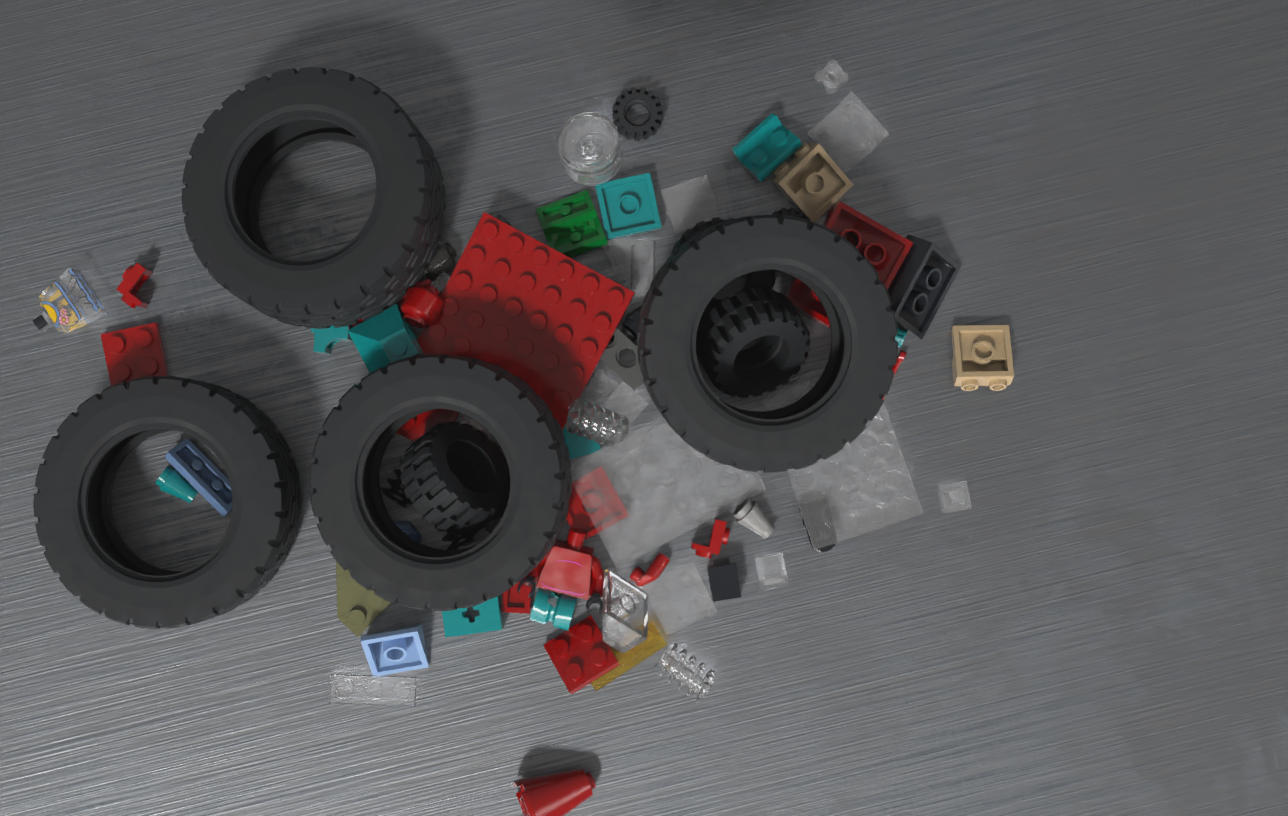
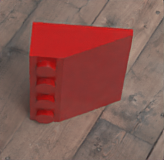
M841 201L833 204L822 224L834 231L838 236H842L851 242L860 251L859 253L865 256L879 274L880 282H883L888 290L913 242ZM793 277L784 295L791 300L798 313L830 328L828 316L819 298L806 284Z

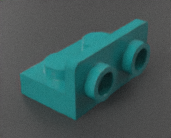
M771 113L742 139L732 151L740 164L762 182L803 144L795 134L782 125L777 115Z

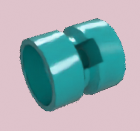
M538 588L530 620L542 624L550 621L553 627L568 631L578 597L562 593L557 594L554 591Z

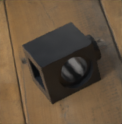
M729 558L712 560L713 565L707 566L713 602L740 598L741 592L736 563H730Z

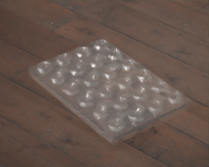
M825 367L791 378L789 382L785 385L777 386V390L771 393L768 391L762 393L761 399L765 411L783 408L802 398L815 386ZM884 402L873 420H868L865 424V430L851 443L847 442L843 445L844 448L825 460L821 458L816 464L796 470L792 468L787 471L814 551L923 514Z
M715 390L712 391L717 398H719ZM663 417L572 463V468H570L572 484L616 569L747 501L748 498L751 499L766 491L758 472L736 469L733 466H726L706 457L688 445Z

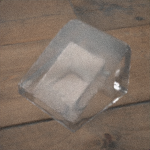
M782 553L755 557L761 591L788 586Z

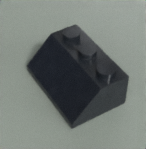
M908 234L906 239L913 242L887 291L892 302L890 306L891 310H894L897 327L908 331L907 333L922 340L961 265L933 242Z

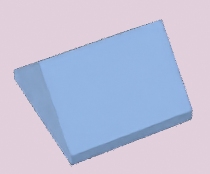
M422 624L376 631L361 636V644L373 677L429 667Z

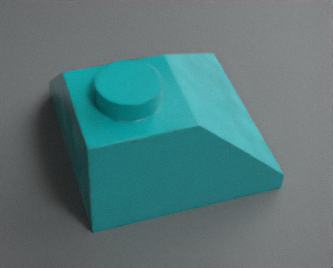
M398 304L347 330L369 373L400 359L424 355L408 322L404 320V314Z

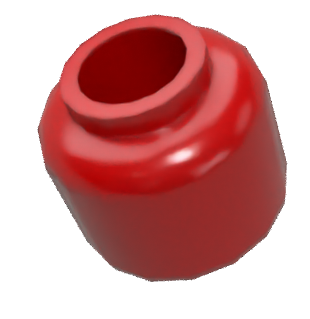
M425 284L424 287H412L401 305L404 320L417 328L433 325L444 306L443 300L438 296L440 292L428 284Z

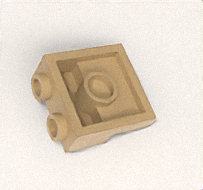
M805 142L794 152L796 157L789 164L784 162L775 169L774 174L776 176L771 181L788 201L793 202L813 223L854 184L820 144L814 142L808 144Z
M1009 325L952 326L954 386H961L963 391H973L978 389V386H989L990 390L1000 391L1004 390L1007 385H1011L1014 378Z

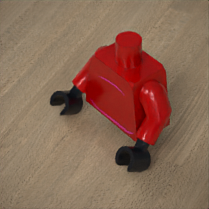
M570 528L567 541L557 539L537 567L525 576L526 579L520 581L517 593H519L521 586L527 585L531 589L528 598L531 597L535 591L534 582H537L536 587L587 600L586 609L588 613L590 612V605L597 603L600 605L599 614L603 612V602L600 598L604 594L605 574L600 559L594 556V549L583 546L586 532Z

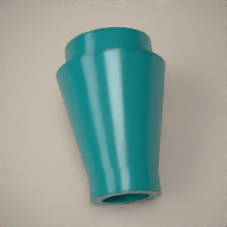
M169 465L155 482L160 487L159 490L185 500L189 504L198 493L175 468Z

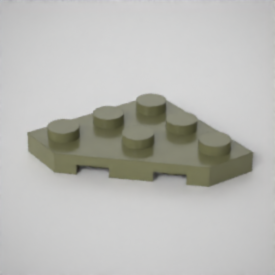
M336 562L337 618L359 637L391 602L375 595L372 589L367 590L350 577L348 569L343 570Z

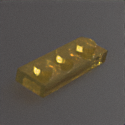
M652 620L611 647L620 665L591 682L595 691H598L667 645Z

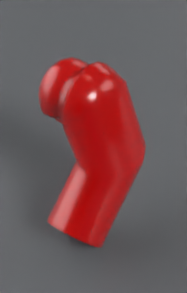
M658 553L645 572L640 567H636L629 576L630 580L636 582L635 585L644 586L658 579L670 560L665 555Z

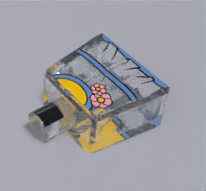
M69 267L38 296L37 300L44 311L32 320L42 333L53 325L59 332L69 333L106 316L108 313L79 270Z

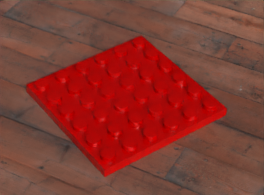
M484 212L440 296L444 304L440 314L433 325L424 327L417 341L424 355L447 354L471 357L500 366L514 376L516 375L525 381L546 402L563 431L636 292Z

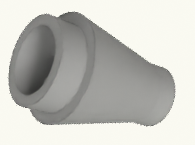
M749 498L741 502L733 513L737 518L736 522L757 533L763 539H766L775 529V526L769 521L757 502H752Z

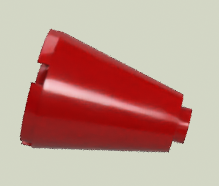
M583 769L523 778L513 782L514 787L520 786L521 791L517 792L516 796L524 816H565L593 795L592 789L596 788L591 773H585Z

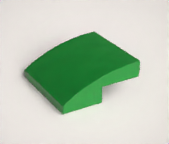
M588 190L535 209L548 245L570 258L608 244Z

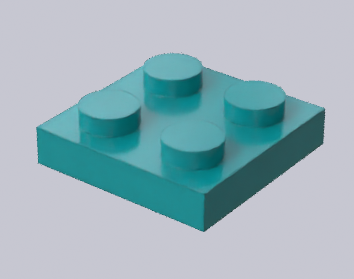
M650 173L595 184L607 240L662 229Z

